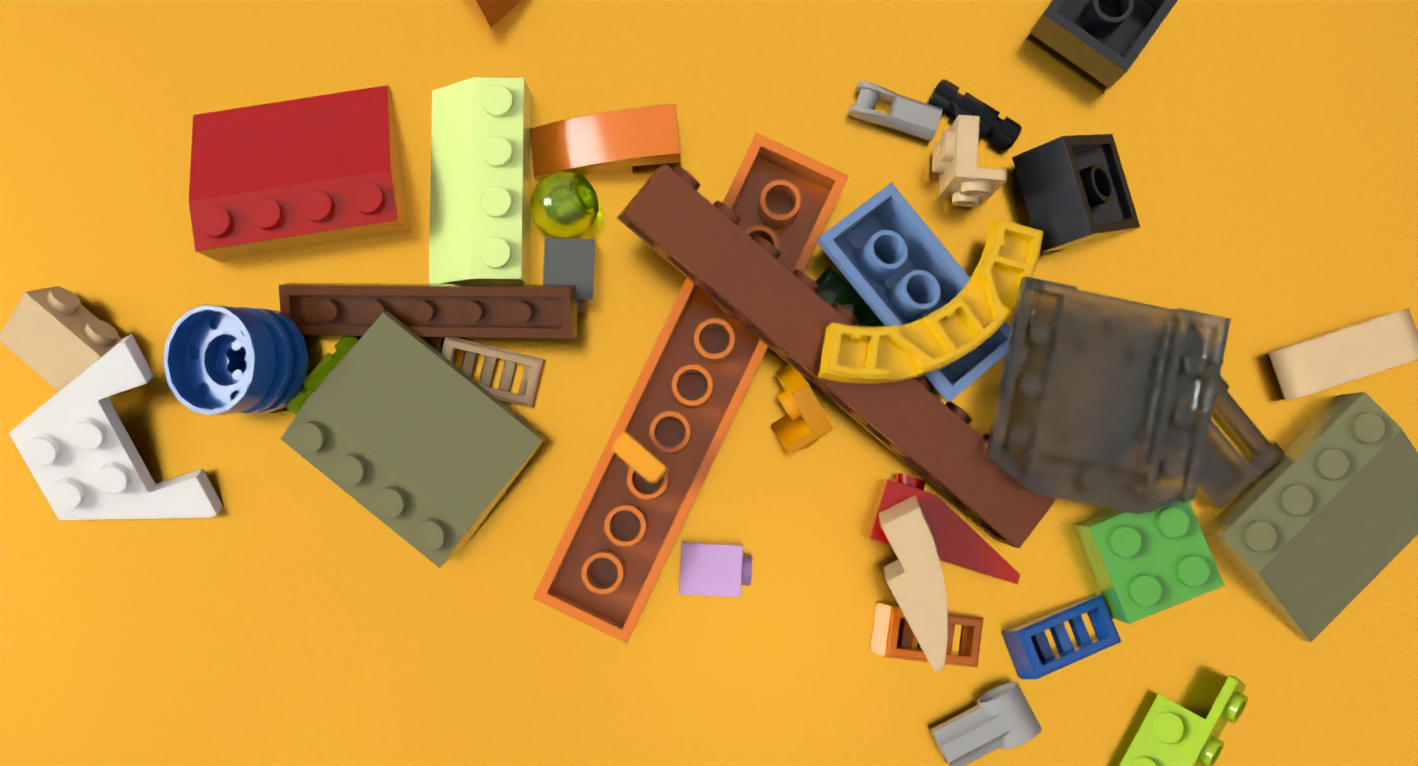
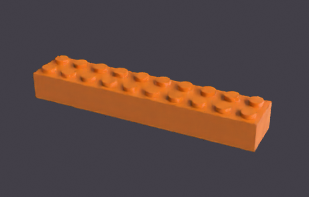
M756 132L723 203L739 216L741 221L737 226L752 239L756 235L763 237L780 252L781 255L777 260L792 273L795 269L804 272L817 245L816 240L821 236L849 176ZM686 278L533 596V599L626 644L768 348L765 343L688 278ZM624 431L669 468L658 483H649L612 451V445Z

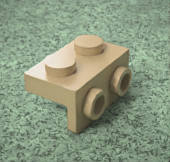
M958 115L949 130L943 131L941 142H935L932 171L940 173L939 197L952 198L953 205L964 207L982 205V200H988L1007 181V170L977 168L980 116Z

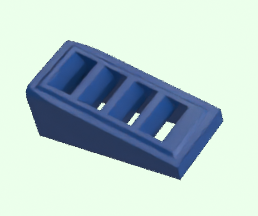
M1102 594L1033 619L1002 633L1017 674L1023 680L1041 678L1121 642ZM1088 613L1097 639L1091 640L1082 619V614ZM1063 622H1069L1078 646L1073 647ZM1047 629H1050L1059 652L1058 654H1053L1045 634Z

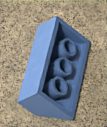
M890 183L816 240L885 326L906 325L924 318L949 303L970 279L893 183ZM1005 321L991 337L973 351L944 368L926 374V377L943 398L949 402L1022 340Z

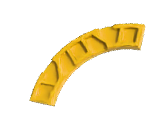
M999 218L995 219L989 225L981 259L963 289L945 306L920 320L901 326L858 327L832 322L825 331L818 378L862 384L898 382L934 372L964 357L991 337L1011 315V311L1019 301L1023 290L1028 287L1040 255L1043 231Z

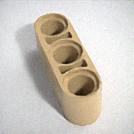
M1408 308L1269 353L1284 399L1291 400L1418 360V332Z

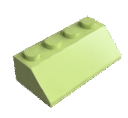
M473 77L432 90L429 284H529L531 92L524 77Z

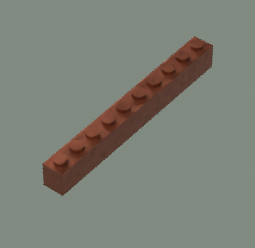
M667 164L658 168L619 214L617 219L998 542L1019 549L1056 501L1042 489L1046 483L1044 479L1027 466L1020 465L1018 468L1005 456L1009 453L1008 448L987 433L981 436L970 427L969 423L972 421V418L958 405L950 401L946 402V404L941 402L931 393L935 387L925 376L877 384L844 383L818 378L826 328L832 322L856 326L859 322L858 319L840 304L834 303L830 306L816 294L820 289L818 284L804 272L795 269L792 273L777 260L781 254L770 242L759 235L752 239L737 226L741 221L739 216L727 205L717 200L712 204L697 191L700 183L689 172L677 165L673 169Z

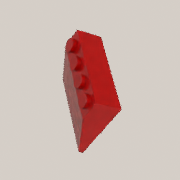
M385 85L193 115L188 202L195 252L217 261L410 231L390 87Z

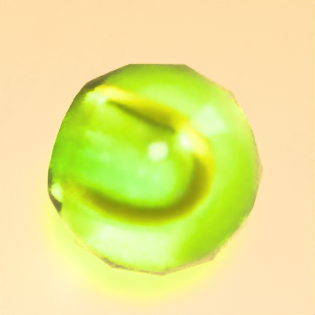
M561 171L546 175L536 184L532 192L529 210L534 224L545 236L551 238H579L592 229L599 213V200L594 188L584 176L569 171Z

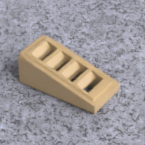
M454 337L441 338L438 352L453 363L456 349L465 351L460 370L469 377H471L476 353L485 355L478 384L495 398L532 407L543 359ZM496 358L505 360L498 389L489 387ZM516 363L525 365L518 394L509 392Z

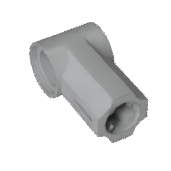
M1014 681L992 689L977 700L978 705L930 729L948 765L965 766L998 748L1004 750L1011 749L1028 742L1041 732L1042 727L1019 683Z

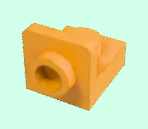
M788 364L775 372L784 389L777 394V397L787 415L774 422L771 428L788 454H793L802 448L813 445L821 436L833 430L809 383L798 371Z

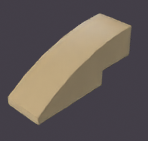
M914 495L878 513L881 527L899 559L884 566V572L890 590L934 672H937L945 666L948 641V604L943 570L934 539L918 499Z

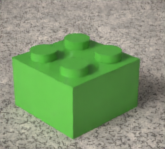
M1165 488L1074 525L1113 619L1130 624L1225 586L1185 489Z

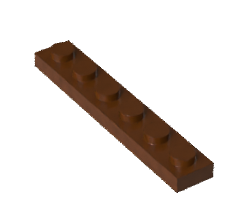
M285 283L279 285L280 312L295 322L302 335L363 336L383 312L388 311L419 337L573 339L578 336L576 285Z

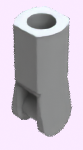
M865 81L857 83L856 90L859 92L856 105L849 107V115L862 121L886 126L932 141L943 112L942 108L897 94L874 83ZM878 100L891 104L888 115L875 111Z

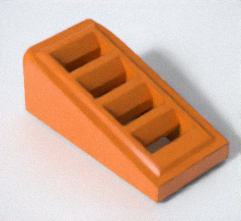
M878 602L874 616L871 652L887 658L929 662L919 642L917 648L912 647L914 633L900 606ZM948 612V641L945 664L978 667L984 617ZM955 624L962 625L958 654L952 653Z

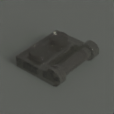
M1220 374L1205 382L1191 397L1149 430L1213 509H1221L1278 462L1285 454L1276 441L1269 442L1227 392L1230 386ZM1212 404L1251 451L1252 455L1249 460L1245 461L1204 412V409Z

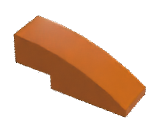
M676 103L597 113L530 128L535 179L632 171V166L681 162Z

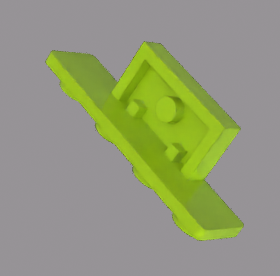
M1229 675L1206 719L1158 693L1119 766H1213L1224 746V742L1218 738L1226 723L1229 721L1235 724L1246 707L1248 697L1243 694L1246 685L1240 679Z

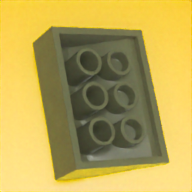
M385 311L310 395L280 439L440 568L464 548L544 441L545 437L390 312Z
M1366 392L1338 395L1202 532L1205 539L1307 642H1312L1418 535V452L1402 428Z

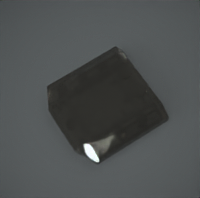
M1027 276L1021 278L985 456L1030 492L1134 514L1150 512L1158 507L1179 501L1194 500L1231 319L1181 308L1168 309L1077 290L1075 286Z

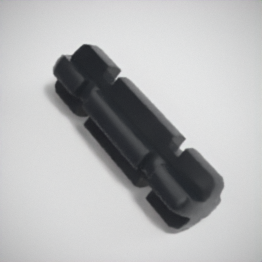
M942 79L937 84L929 98L930 105L942 108L943 113L947 109L953 113L951 118L955 120L958 115L980 116L979 135L985 137L988 134L992 137L990 142L1004 150H1008L1013 146L1022 130L1020 124L1007 116L1004 120L998 117L999 111L968 92L965 95L958 92L960 88L946 79Z

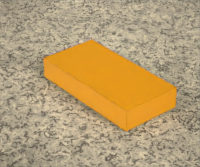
M625 431L612 445V451L649 483H658L669 470L666 465Z

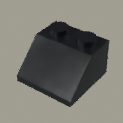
M1113 134L1061 136L1012 157L1016 169L1015 182L1018 190L1024 196L1030 216L1029 227L1043 231L1040 253L1067 249L1140 228Z

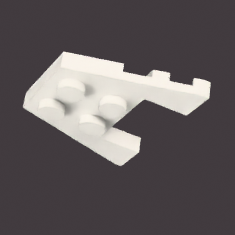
M133 335L126 336L119 341L112 349L18 424L9 435L59 520L211 518L217 516L223 505L203 468L160 483L153 481L108 396L146 384L154 376Z

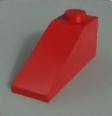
M901 473L896 474L895 481L881 479L864 537L890 544L881 527L878 513L916 495L929 524L939 560L1018 585L1020 574L937 494L924 491L926 481Z

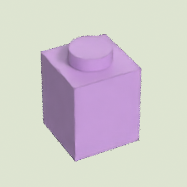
M682 540L679 594L741 597V585L751 586L752 555H743L742 543Z

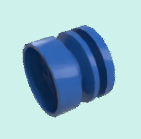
M203 305L188 310L174 323L165 342L163 365L167 383L177 400L193 412L208 415H227L239 412L246 414L254 412L268 413L284 408L298 395L307 376L309 356L304 336L295 322L278 310Z

